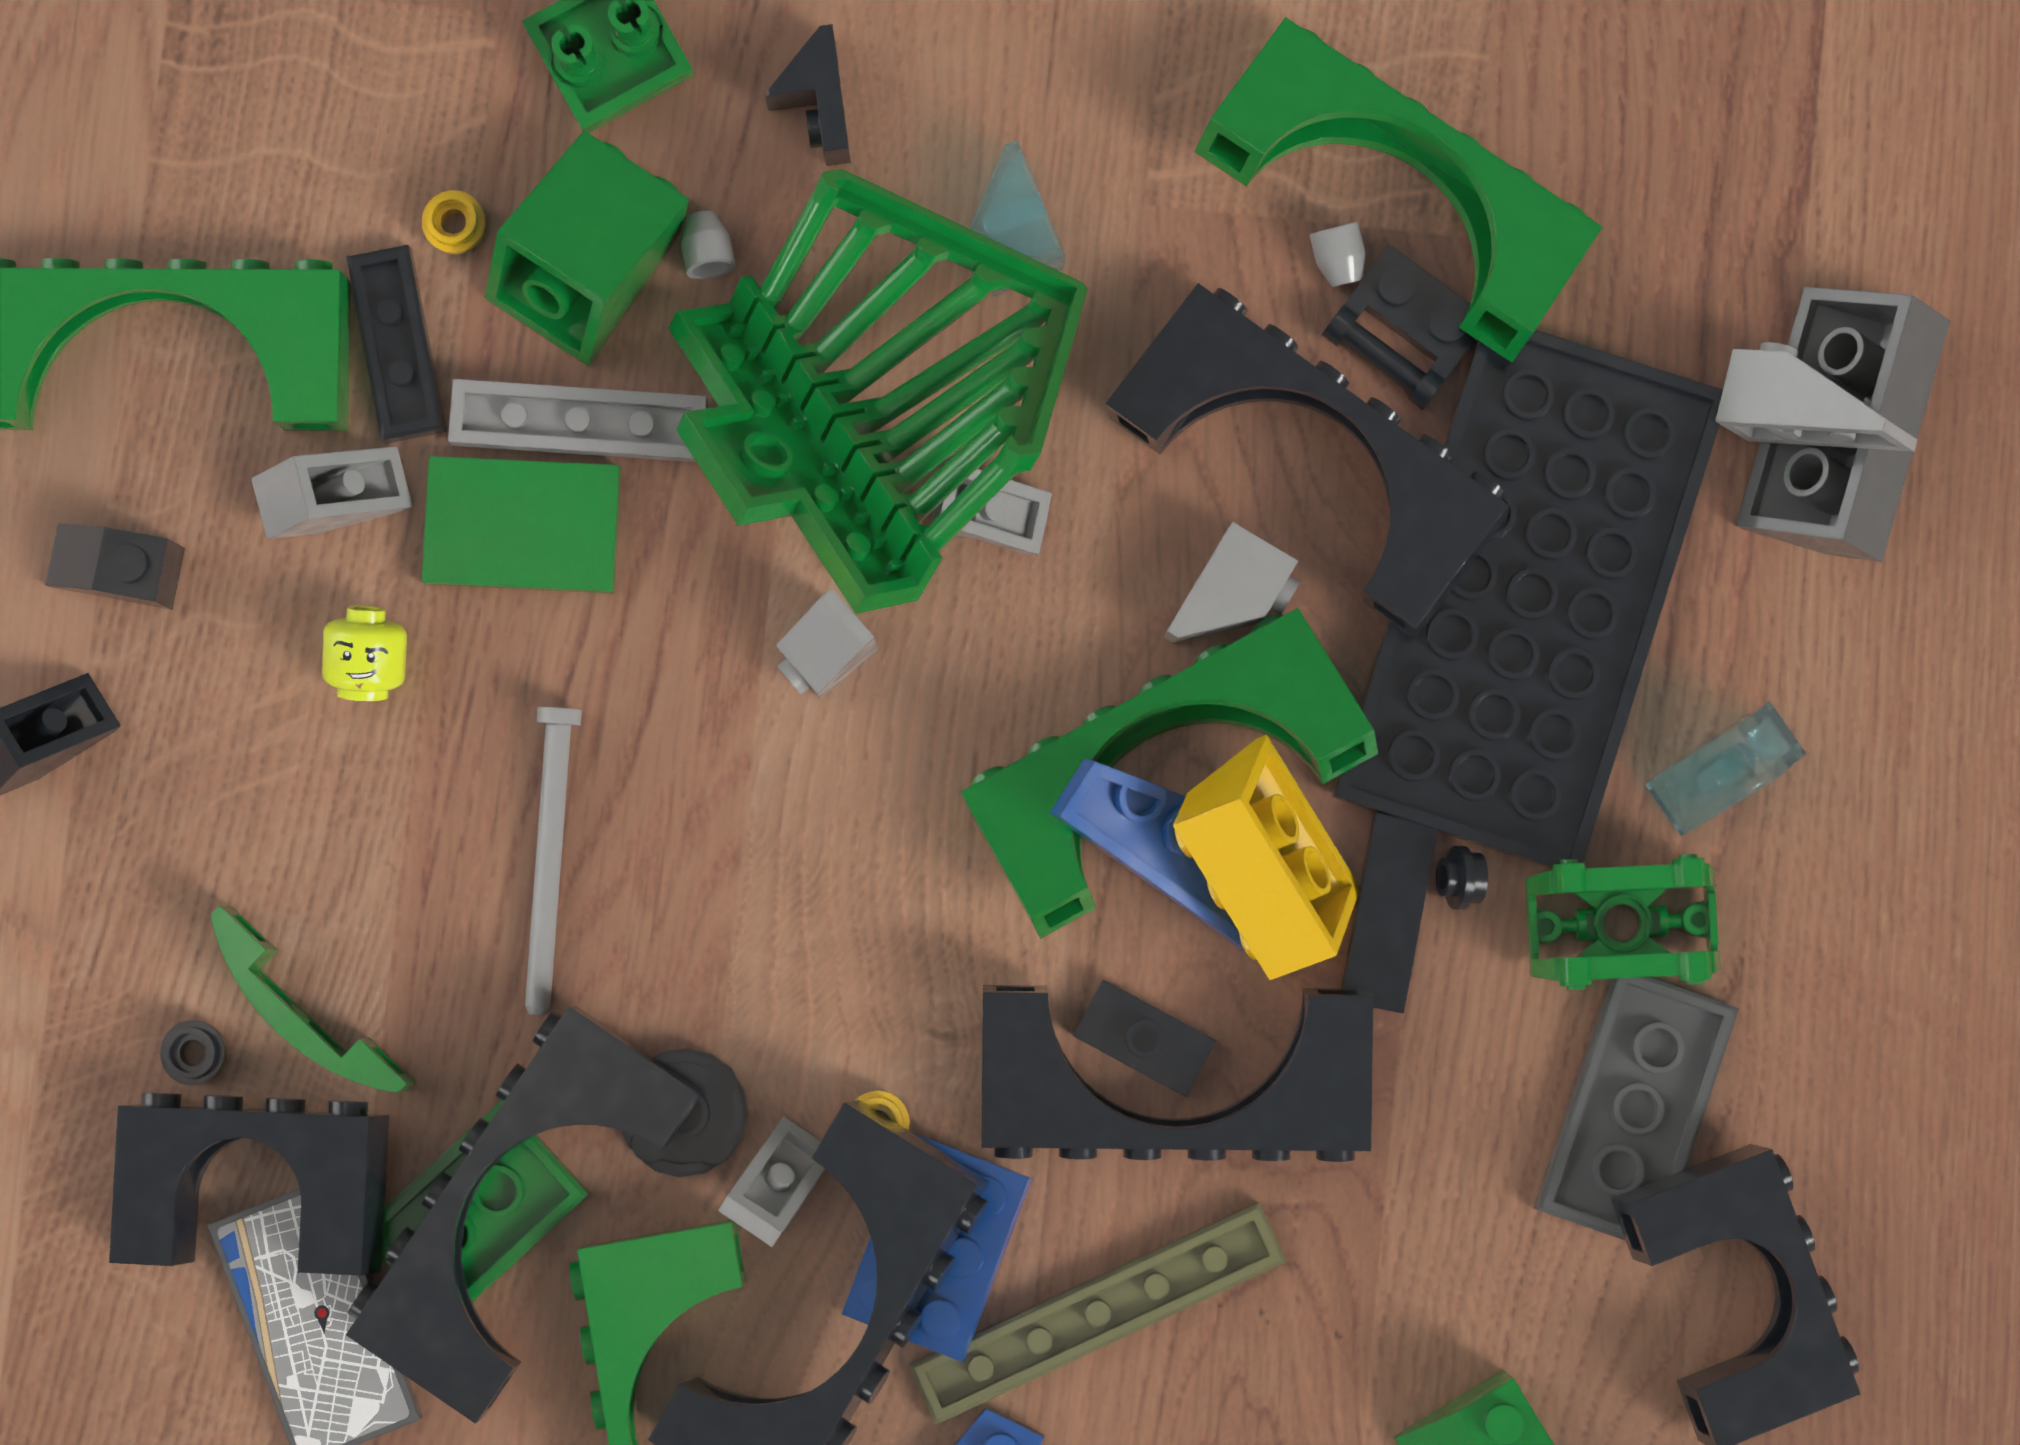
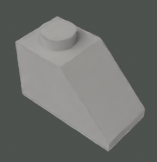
M397 446L293 456L251 478L267 540L320 534L405 511L413 507Z
M1232 522L1166 631L1164 638L1176 644L1256 624L1265 618L1270 609L1278 614H1282L1300 584V581L1290 576L1298 560Z
M831 588L820 597L776 645L780 653L785 657L776 667L801 695L811 687L819 698L822 699L878 650L875 637Z

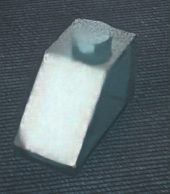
M1018 140L1005 144L970 229L1058 271L1063 270L1065 263L1064 252ZM1011 289L994 290L992 293L995 297Z
M1769 701L1707 740L1653 777L1645 785L1680 836H1683L1776 780L1807 753Z

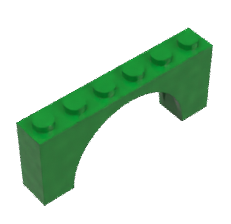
M1287 17L1283 19L1210 118L1194 151L1246 187L1256 175L1277 159L1300 149L1327 144H1345L1371 148L1398 158L1417 169L1431 180L1451 202L1459 214L1471 242L1475 266L1474 289L1469 308L1459 328L1510 362L1514 361L1603 228L1602 225L1586 216L1579 207L1565 202L1533 181L1523 170L1512 167L1483 148L1473 137L1459 132L1430 113L1420 102L1406 97L1376 77L1370 69L1353 62L1323 42L1317 34L1308 29H1303Z
M0 258V430H33L38 395L51 365L71 339L86 326L108 313L130 305L163 301L183 303L202 308L224 318L237 327L253 348L262 365L270 390L273 422L284 431H348L351 282L340 269H333L332 262L305 259L295 261L294 269H270V263L267 261L238 259L231 261V269H206L207 263L204 261L172 259L168 261L167 269H143V262L133 259H107L104 261V268H80V262L76 260L47 258L41 260L40 268H16L17 263L15 261Z
M1299 608L1285 615L1273 614L1262 619L1252 628L1247 636L1228 646L1226 644H1219L1207 649L1197 657L1192 666L1173 676L1166 674L1150 680L1140 689L1137 696L1118 706L1107 705L1095 710L1086 717L1082 726L1061 737L1056 735L1049 736L1038 741L1028 750L1027 756L1005 768L996 766L983 771L973 779L970 787L960 792L974 821L1040 939L1097 908L1084 876L1081 850L1082 836L1050 814V811L1084 759L1113 768L1132 749L1156 735L1179 727L1211 723L1244 727L1268 735V737L1280 742L1299 756L1315 773L1322 784L1378 754L1373 727Z
M731 1219L583 1245L577 1249L579 1261L569 1263L575 1301L585 1299L589 1325L580 1327L582 1354L586 1365L596 1364L600 1390L590 1392L593 1421L596 1430L606 1428L609 1445H639L635 1426V1397L638 1381L650 1350L667 1326L695 1304L719 1293L741 1288L746 1283L737 1223Z

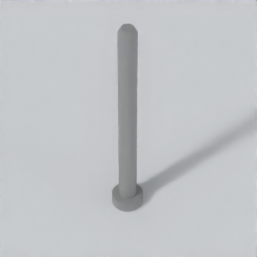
M537 707L536 723L546 724L525 996L527 1012L533 1015H546L551 1007L571 726H581L582 710Z

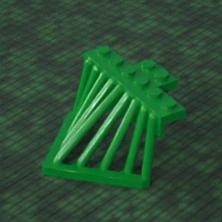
M844 169L825 171L821 174L812 195L761 287H759L752 275L742 276L729 303L676 311L668 329L719 405L718 407L684 412L676 431L738 526L792 516L855 614L918 601L943 559L939 552L1017 473L1030 471L1041 454L1086 298L1087 287L1081 281ZM837 207L858 217L790 312L779 316L776 311L833 208ZM890 232L916 244L912 252L820 341L799 346V340L876 236ZM950 260L973 271L972 276L852 368L824 373L931 269L934 263ZM1009 288L1031 298L1026 306L886 395L849 402L983 301L991 291ZM989 360L892 429L875 432ZM1034 360L1032 367H1026ZM1022 400L1021 406H1014ZM976 402L973 406H971L953 422L947 425L944 429H942L939 433H937L934 437H932L929 441H927L924 445H922L919 449H917L905 460L899 462H890L892 459L903 453L905 450L913 446L915 443L923 439L925 436L933 432L935 429H937L938 427L946 423L948 420L956 416L958 413L966 409L968 406ZM1002 447L997 457L929 526L920 524L925 517ZM958 451L914 494H903L913 485H915L918 481H920L923 477H925L928 473H930L937 466H939L942 462H944L947 458H949L952 454Z

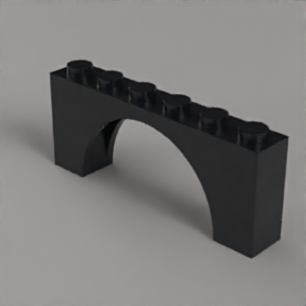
M1198 283L1105 403L1110 419L1158 454H1161L1178 435L1197 421L1214 412L1244 403L1282 402L1312 409L1340 424L1361 443L1374 461L1385 486L1389 503L1390 527L1386 546L1372 578L1363 590V603L1415 640L1507 519L1509 504L1502 500L1505 492L1484 474L1474 471L1469 477L1452 465L1450 461L1453 455L1432 437L1422 434L1417 440L1398 426L1401 418L1385 403L1374 397H1370L1366 403L1346 388L1350 382L1330 364L1319 360L1314 366L1295 352L1298 349L1297 343L1284 331L1272 324H1268L1263 330L1244 316L1248 311L1247 308L1232 294L1222 288H1217L1212 293Z
M983 985L981 1148H994L995 1157L1006 1159L1030 1158L1033 1156V1148H1059V1157L1065 1159H1093L1097 1157V1149H1123L1124 1158L1155 1160L1162 1158V1149L1187 1150V1157L1189 1159L1203 1161L1226 1159V1150H1252V1159L1261 1161L1289 1160L1291 1151H1316V1159L1321 1161L1355 1160V1151H1371L1373 995L1368 989L1303 988L1301 1010L1293 1038L1276 1068L1256 1089L1224 1109L1191 1118L1171 1119L1143 1115L1125 1109L1098 1093L1080 1076L1066 1057L1056 1037L1050 1017L1047 985Z
M568 1006L563 1015L553 1010L543 1022L532 1041L541 1047L526 1069L516 1064L496 1093V1097L504 1101L490 1123L480 1118L469 1131L459 1147V1151L467 1155L453 1177L443 1172L436 1180L422 1202V1205L430 1210L416 1232L408 1226L401 1232L385 1256V1260L393 1264V1266L379 1286L372 1281L366 1284L347 1313L356 1320L346 1333V1336L475 1424L485 1417L521 1364L520 1360L509 1353L494 1338L483 1323L469 1294L464 1275L462 1242L465 1222L474 1196L484 1178L495 1164L517 1145L536 1134L562 1126L598 1125L616 1128L644 1138L662 1149L668 1146L703 1094V1091L577 1006Z
M862 1101L844 1102L811 1159L831 1173L850 1194L867 1224L873 1242L877 1269L876 1297L868 1327L858 1347L847 1362L827 1381L811 1391L780 1398L744 1396L714 1386L700 1377L681 1383L648 1440L655 1445H849L857 1430V1426L850 1422L852 1416L862 1400L870 1404L885 1384L890 1370L882 1366L893 1346L897 1344L903 1348L917 1329L923 1314L917 1311L916 1307L927 1288L936 1291L951 1271L956 1258L948 1252L960 1231L969 1235L983 1216L989 1201L981 1196L990 1181Z

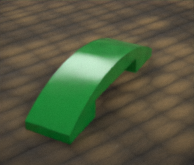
M219 905L211 913V920L220 950L237 984L264 1020L294 1048L331 1072L375 1089L399 1093L408 1091L416 1083L371 1038L359 1039L346 1051L261 970L279 950L234 907Z

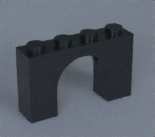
M154 1092L142 1093L141 1104L118 1106L109 1263L175 1266L195 1262L198 1197L203 1175L210 1162L222 1149L239 1139L250 1138L265 1143L279 1152L291 1166L297 1178L301 1195L297 1273L362 1276L381 1271L389 1115L368 1114V1102L329 1101L328 1112L305 1111L306 1099L266 1098V1110L243 1109V1096L204 1095L203 1107L181 1106L182 1094Z
M1753 1144L1611 1198L1632 1259L1654 1266L1719 1240L1742 1239L1759 1252L1771 1272L1775 1289L1774 1310L1770 1323L1761 1338L1750 1349L1736 1357L1676 1380L1697 1439L1705 1445H1736L1860 1395L1854 1374L1859 1372L1858 1359L1849 1341L1844 1336L1840 1337L1832 1316V1313L1837 1312L1835 1295L1827 1280L1821 1275L1818 1276L1810 1255L1811 1252L1815 1251L1813 1234L1805 1219L1801 1215H1796L1788 1194L1789 1191L1793 1190V1180L1789 1168L1779 1154L1774 1155L1772 1149Z

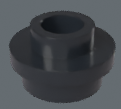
M1452 846L1446 858H1441L1437 865V891L1440 896L1446 898L1451 909L1465 910L1470 903L1479 904L1484 900L1487 892L1488 868L1485 857L1482 853L1471 852L1467 846Z
M197 1020L185 1021L174 1026L165 1035L161 1044L160 1058L167 1074L177 1082L186 1085L202 1084L213 1079L221 1071L226 1060V1044L221 1033L209 1023ZM193 1040L199 1041L205 1048V1057L197 1065L189 1063L184 1054L187 1044Z

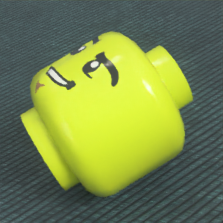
M347 607L346 618L330 621L324 627L322 676L328 685L337 688V697L355 701L388 699V691L401 686L404 682L407 634L401 624L385 619V608Z

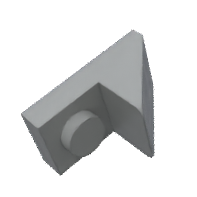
M977 469L934 509L932 522L983 470ZM1010 480L954 538L977 539L1022 554L1039 555L1052 493Z
M783 1116L727 1195L718 1211L773 1247L825 1170L824 1167L811 1159L821 1141Z

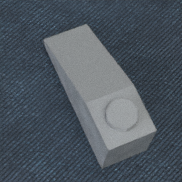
M1764 342L1760 344L1759 350L1733 349L1715 422L1746 441L1915 452L1917 444L1915 437L1797 358L1798 351L1795 348L1780 343Z

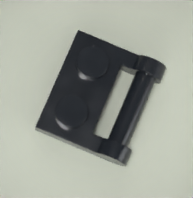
M1390 244L1322 333L1323 337L1336 346L1340 342L1345 344L1410 392L1411 395L1408 399L1422 410L1476 340L1459 328L1470 303ZM1363 311H1367L1435 361L1429 371L1425 373L1358 324L1356 321Z

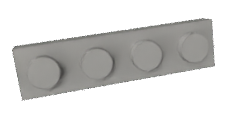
M453 379L448 442L452 446L696 462L677 433L676 428L684 412L708 408L709 400L707 396Z

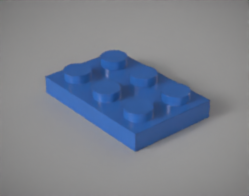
M912 1132L990 1181L981 1196L989 1201L983 1216L969 1235L960 1231L948 1252L956 1258L954 1265L942 1285L936 1291L927 1288L916 1307V1310L922 1313L923 1316L909 1340L912 1343L961 1362L965 1361L1033 1178ZM871 1237L842 1311V1315L867 1325L873 1312L877 1286L876 1258Z

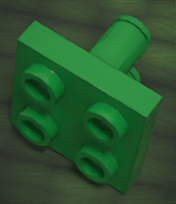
M559 0L522 20L524 28L581 130H585L588 133L695 76L689 61L654 0Z

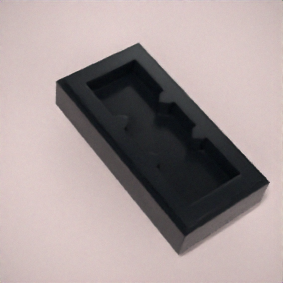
M1102 980L1073 1034L1075 1038L1184 1097H1187L1216 1042L1211 1037L1105 980Z

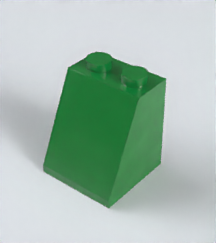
M584 130L497 231L484 298L586 366H589L680 234L690 199L679 193L678 189L668 180L653 176L627 159L625 154L615 145L601 142Z

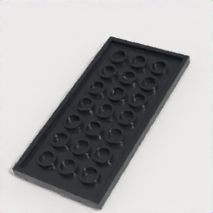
M1538 330L1534 331L1513 362H1510L1480 341H1477L1444 447L1453 455L1450 463L1470 477L1474 471L1480 472L1502 488L1505 492L1502 500L1509 504L1507 519L1415 640L1388 621L1361 705V710L1374 729L1378 754L1339 775L1333 798L1438 830V832L1552 869L1554 864H1559V860L1578 859V863H1583L1720 424L1715 422L1723 392L1722 389Z

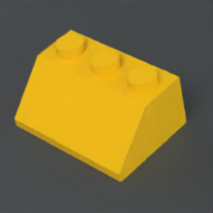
M1264 735L1247 745L1187 793L1173 827L1180 849L1187 857L1195 860L1205 876L1212 900L1220 909L1226 910L1237 927L1244 951L1252 960H1257L1269 980H1273L1337 956L1360 891V886L1268 735Z

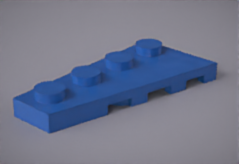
M1084 759L1050 811V814L1233 945L1244 950L1240 941L1239 931L1225 909H1220L1214 903L1210 896L1205 876L1195 860L1187 857L1177 843L1173 824L1186 796L1101 763Z

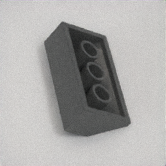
M1804 287L1788 346L1798 351L1797 358L1822 373L1917 439L1950 320L1913 295ZM1760 442L1736 526L1746 531L1827 555L1882 562L1913 452Z

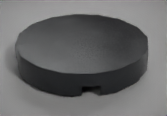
M690 1048L661 1052L652 1058L703 1091V1094L668 1146L661 1149L650 1141L623 1130L622 1135L635 1155L655 1172L676 1177L704 1174L726 1161L743 1139L749 1115L745 1089L733 1069L711 1053Z

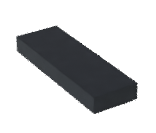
M409 245L347 256L381 441L384 444L447 432L412 248Z
M1379 813L1373 814L1341 988L1368 989L1373 995V1008L1404 1014L1438 830L1395 816Z

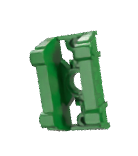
M1697 854L1679 855V859H1672V864L1585 868V863H1578V859L1559 860V864L1553 865L1552 871L1528 877L1525 880V903L1530 975L1536 978L1559 981V985L1566 986L1567 990H1583L1585 985H1592V980L1663 976H1679V981H1686V985L1705 984V980L1712 979L1711 974L1721 969L1720 951H1718L1715 869L1709 863H1705L1704 857L1698 858ZM1703 888L1704 900L1688 905L1681 913L1668 914L1665 905L1649 906L1666 889ZM1573 894L1591 909H1575L1574 918L1560 919L1552 911L1537 908L1535 895ZM1615 905H1626L1631 908L1638 919V928L1635 935L1625 942L1615 941L1610 938L1604 928V917L1607 911ZM1669 928H1682L1689 935L1705 938L1707 951L1670 953L1651 938L1667 937ZM1561 933H1575L1577 941H1593L1577 957L1539 959V946L1556 940Z

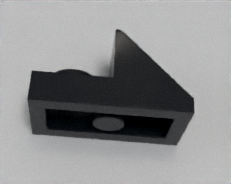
M833 24L822 25L818 27L768 89L765 99L770 111L817 105L818 109L806 110L810 148L823 147L826 166L851 163Z

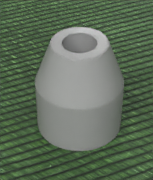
M698 211L688 215L685 218L680 243L686 275L692 279L705 280L721 277L733 271L736 267L730 234L716 213L713 211Z
M1358 222L1309 234L1316 265L1331 287L1363 279L1366 252Z

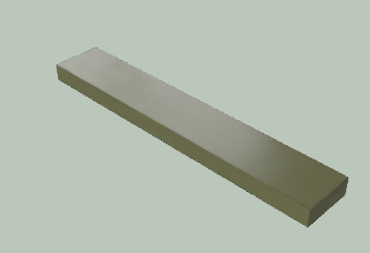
M1256 1202L976 1332L969 1346L965 1361L960 1362L933 1352L910 1363L909 1367L934 1423L937 1425L1287 1261L1260 1203Z

